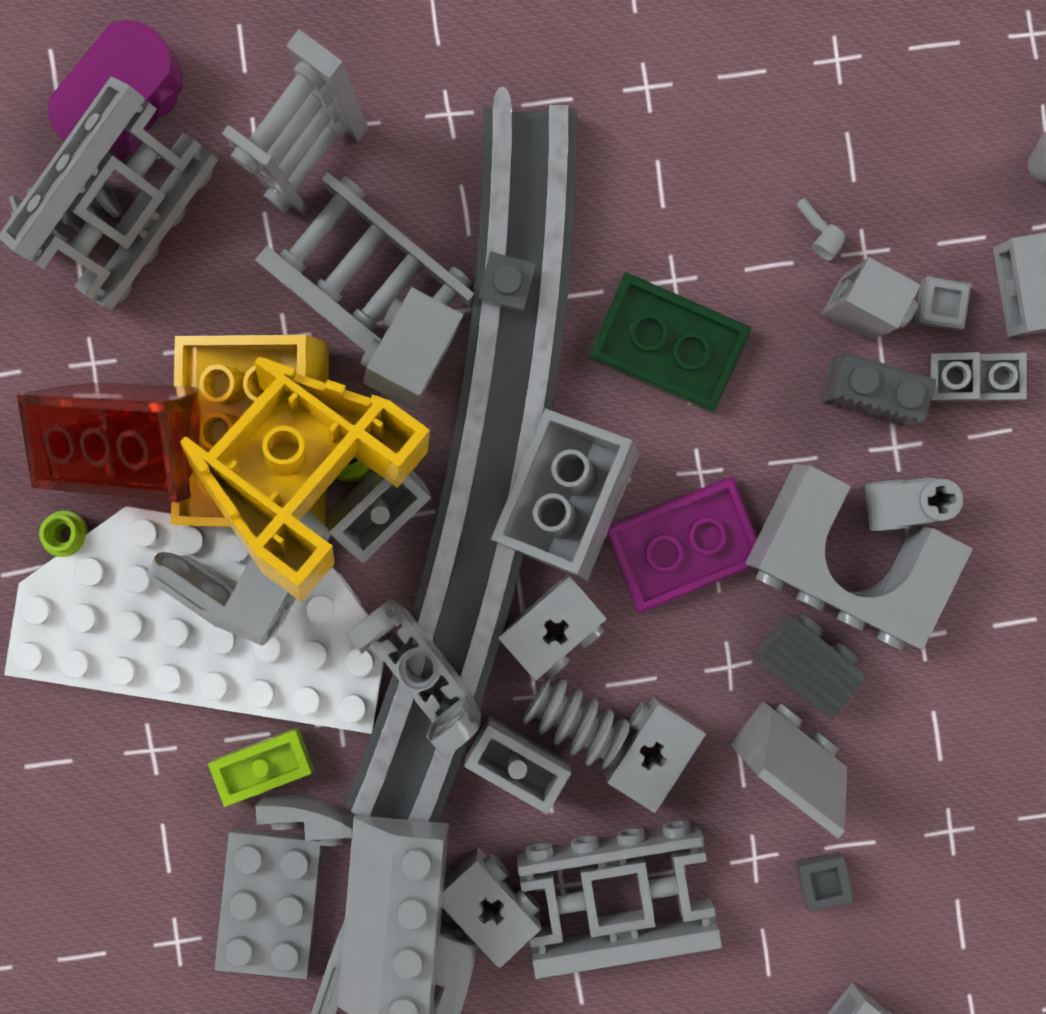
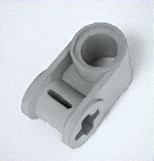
M898 479L864 484L869 530L871 531L894 530L911 527L915 524L946 521L954 518L963 506L961 489L956 483L948 479ZM936 492L940 493L941 501L935 502L933 506L929 505L928 497L934 496Z

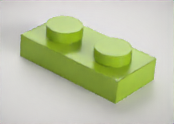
M299 727L212 759L208 763L224 807L310 775L315 770Z

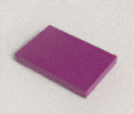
M733 476L610 525L606 535L638 613L752 568L745 563L758 538Z

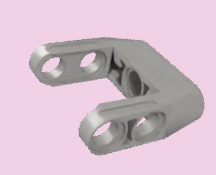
M308 510L300 519V522L328 542L331 535L330 531ZM169 552L157 553L147 570V576L154 585L215 627L261 646L265 645L275 635L296 600L294 596L264 575L252 557L236 587H233L191 557Z
M390 598L346 633L361 654L372 645L427 715L431 724L426 737L443 758L461 747L478 731L481 712L468 686L411 613ZM401 623L402 626L397 631L400 639L406 644L413 637L416 643L410 645L402 656L398 657L395 652L402 645L393 634L387 637L383 635ZM418 654L427 656L433 664V672L427 677L413 675L408 668V659ZM441 675L445 677L440 686V690L448 699H453L456 696L460 698V700L445 711L440 709L443 697L436 687H434L430 694H427L425 691L431 688Z
M345 919L333 947L311 1014H336ZM441 921L435 983V985L441 986L433 1009V1014H460L467 995L479 947L461 927Z

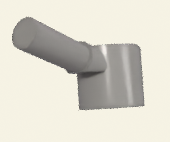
M805 197L796 205L813 226L814 230L820 234L812 244V248L821 258L831 261L842 249L845 242V234L839 227L832 224L828 225Z

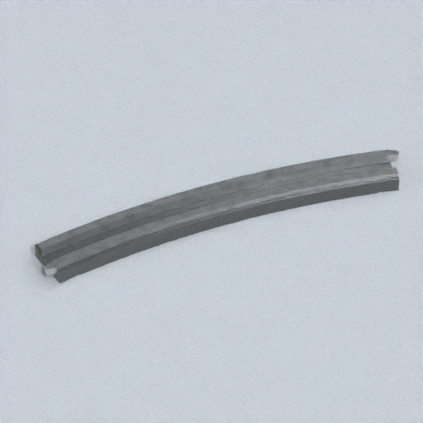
M500 87L496 91L493 108H484L482 191L474 286L475 298L472 305L465 368L443 490L422 577L411 612L414 619L468 686L478 708H480L500 645L498 636L504 631L523 559V554L490 539L545 408L553 411L567 307L576 186L577 108H568V105H549V112H512L510 95L505 87ZM490 251L536 264L524 313L478 301ZM413 637L406 644L402 642L398 657H401L410 645L416 643ZM418 654L408 659V668L413 675L427 677L433 672V664L427 656ZM394 673L392 674L373 732L344 806L352 809V813L361 816L373 814L382 818L438 823L468 741L443 758L426 737L431 724L430 719ZM441 675L438 681L425 691L427 694H430L434 687H436L443 697L440 709L445 711L460 700V698L456 696L453 699H448L440 690V686L445 677Z

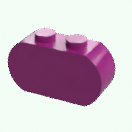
M131 20L117 21L109 24L49 97V120L56 134L64 142L111 76L130 85L146 98L145 101L157 108L143 128L147 133L159 117H164L171 112L177 103V95L183 87V73L178 59L154 29L143 23ZM124 129L108 153L119 161H123L129 153L136 152L142 143Z

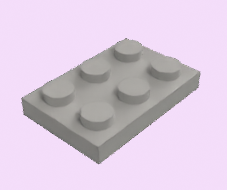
M233 827L229 831L215 970L307 980L311 966L323 846L319 845V840L305 841V834Z

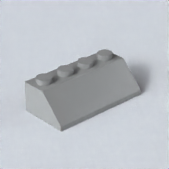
M361 815L354 816L337 1006L346 1013L433 1014L449 824Z

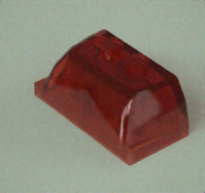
M90 382L17 394L32 488L175 503L191 498L189 478L194 470L189 465L180 441L186 436L200 447L201 404L199 387Z

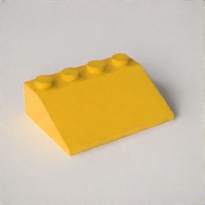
M309 335L175 336L171 525L231 527L189 465L180 441L186 436L206 452L215 446L264 392L260 388L254 363L259 356L295 368L298 374L326 383L327 379L329 380L330 342ZM326 490L309 509L324 526L326 519Z

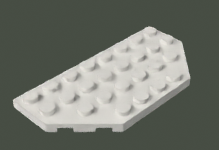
M125 506L86 534L85 542L78 552L67 557L56 556L18 585L4 675L369 734L373 732L385 662L372 645L361 654L346 635L349 630L366 618L368 614L345 579L333 566L303 602H300L298 599L295 600L278 631L263 646L215 627L154 585L147 576V570L154 556L160 552H169L191 557L221 579L236 587L251 556L232 527L171 525V512Z

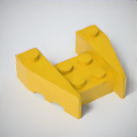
M259 356L254 362L260 388L264 390L259 398L208 453L186 436L180 443L189 465L260 571L300 602H303L332 568L335 561L333 546L301 523L300 519L354 457L398 488L427 454L430 429L390 400L375 395L369 398L346 390V385L328 379L324 383L296 373L295 368Z

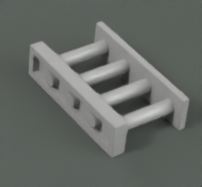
M298 29L286 45L296 65L293 69L296 76L249 140L229 125L222 134L234 148L230 155L231 158L255 175L267 189L263 196L286 214L292 208L304 216L309 209L298 195L297 190L336 137L342 139L347 134L358 143L367 131L368 125L343 61Z
M329 172L324 175L322 181L334 197L289 251L284 248L280 255H278L270 247L266 246L255 259L266 271L364 352L373 338L382 341L374 334L379 327L376 322L421 268L443 285L433 298L450 307L458 298L471 308L475 298V293L470 290L474 283L464 273L454 266L449 271L444 269L362 201L366 194L353 181L344 176L339 182ZM350 208L367 222L370 227L325 281L320 279L314 285L302 275V272L307 268L304 262ZM386 238L402 251L406 257L361 311L356 309L351 315L337 304L342 298L339 293Z

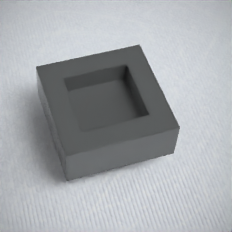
M490 251L478 301L524 313L536 264Z
M840 851L795 861L804 906L809 912L854 902L845 858Z

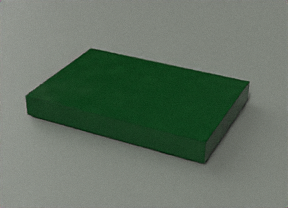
M625 272L587 359L710 413H714L752 327Z

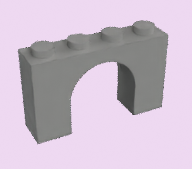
M794 464L745 563L758 570L755 579L779 591L782 590L784 584L799 590L796 597L797 600L819 611H822L825 604L839 610L836 617L837 620L860 631H863L867 624L879 630L876 637L877 640L900 651H903L906 644L923 650L973 548L934 528L912 525L888 574L879 583L868 589L846 591L834 580L829 572L825 559V544L829 530L851 486L811 465Z

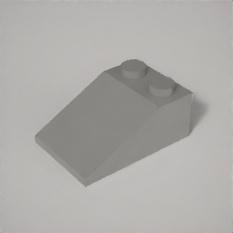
M763 701L730 745L759 778L839 839L845 831L848 768L835 758L840 749L818 732H816L812 739L798 729L803 720L781 703L774 710Z

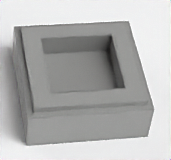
M930 276L922 278L914 324L958 332L964 330L972 284Z

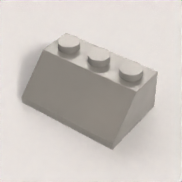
M545 408L490 540L548 566L588 581L640 454L634 441Z

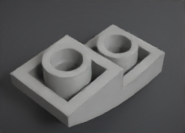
M980 352L930 354V378L936 379V386L931 401L1026 400L1027 353L980 354Z
M265 794L255 806L256 825L271 824V829L288 830L298 827L299 822H304L305 841L319 840V845L322 846L340 845L347 842V838H352L355 814L330 802L300 795Z

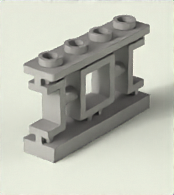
M112 76L0 232V240L43 270L57 250L87 268L74 287L108 311H112L117 303L127 298L132 289L133 280L143 266L149 264L156 257L160 242L169 229L176 226L182 220L186 212V205L196 191L203 188L209 182L213 174V167L218 161L214 154L204 149L195 139L183 133L171 150L147 133L143 128L157 108L145 101L146 98L130 85ZM124 129L142 143L127 165L108 153ZM158 156L174 167V170L159 190L143 179ZM114 170L142 190L115 229L87 210ZM67 209L86 221L71 244L52 233V230ZM103 234L120 244L105 267L88 257Z
M676 820L663 824L661 830L644 832L642 828H628L617 832V837L598 840V837L595 835H586L572 839L570 845L553 847L551 843H537L526 847L525 852L518 853L517 867L521 890L526 892L545 889L551 925L541 926V931L530 940L535 979L722 948L720 932L715 920V908L710 898L696 901L689 900L684 865L707 862L704 850V836L698 825H690V822L686 820ZM670 852L674 876L648 880L646 863L643 856ZM579 867L583 891L556 895L552 871ZM636 873L642 910L597 917L591 881ZM677 895L682 918L655 922L652 899ZM586 910L590 933L563 938L559 915Z

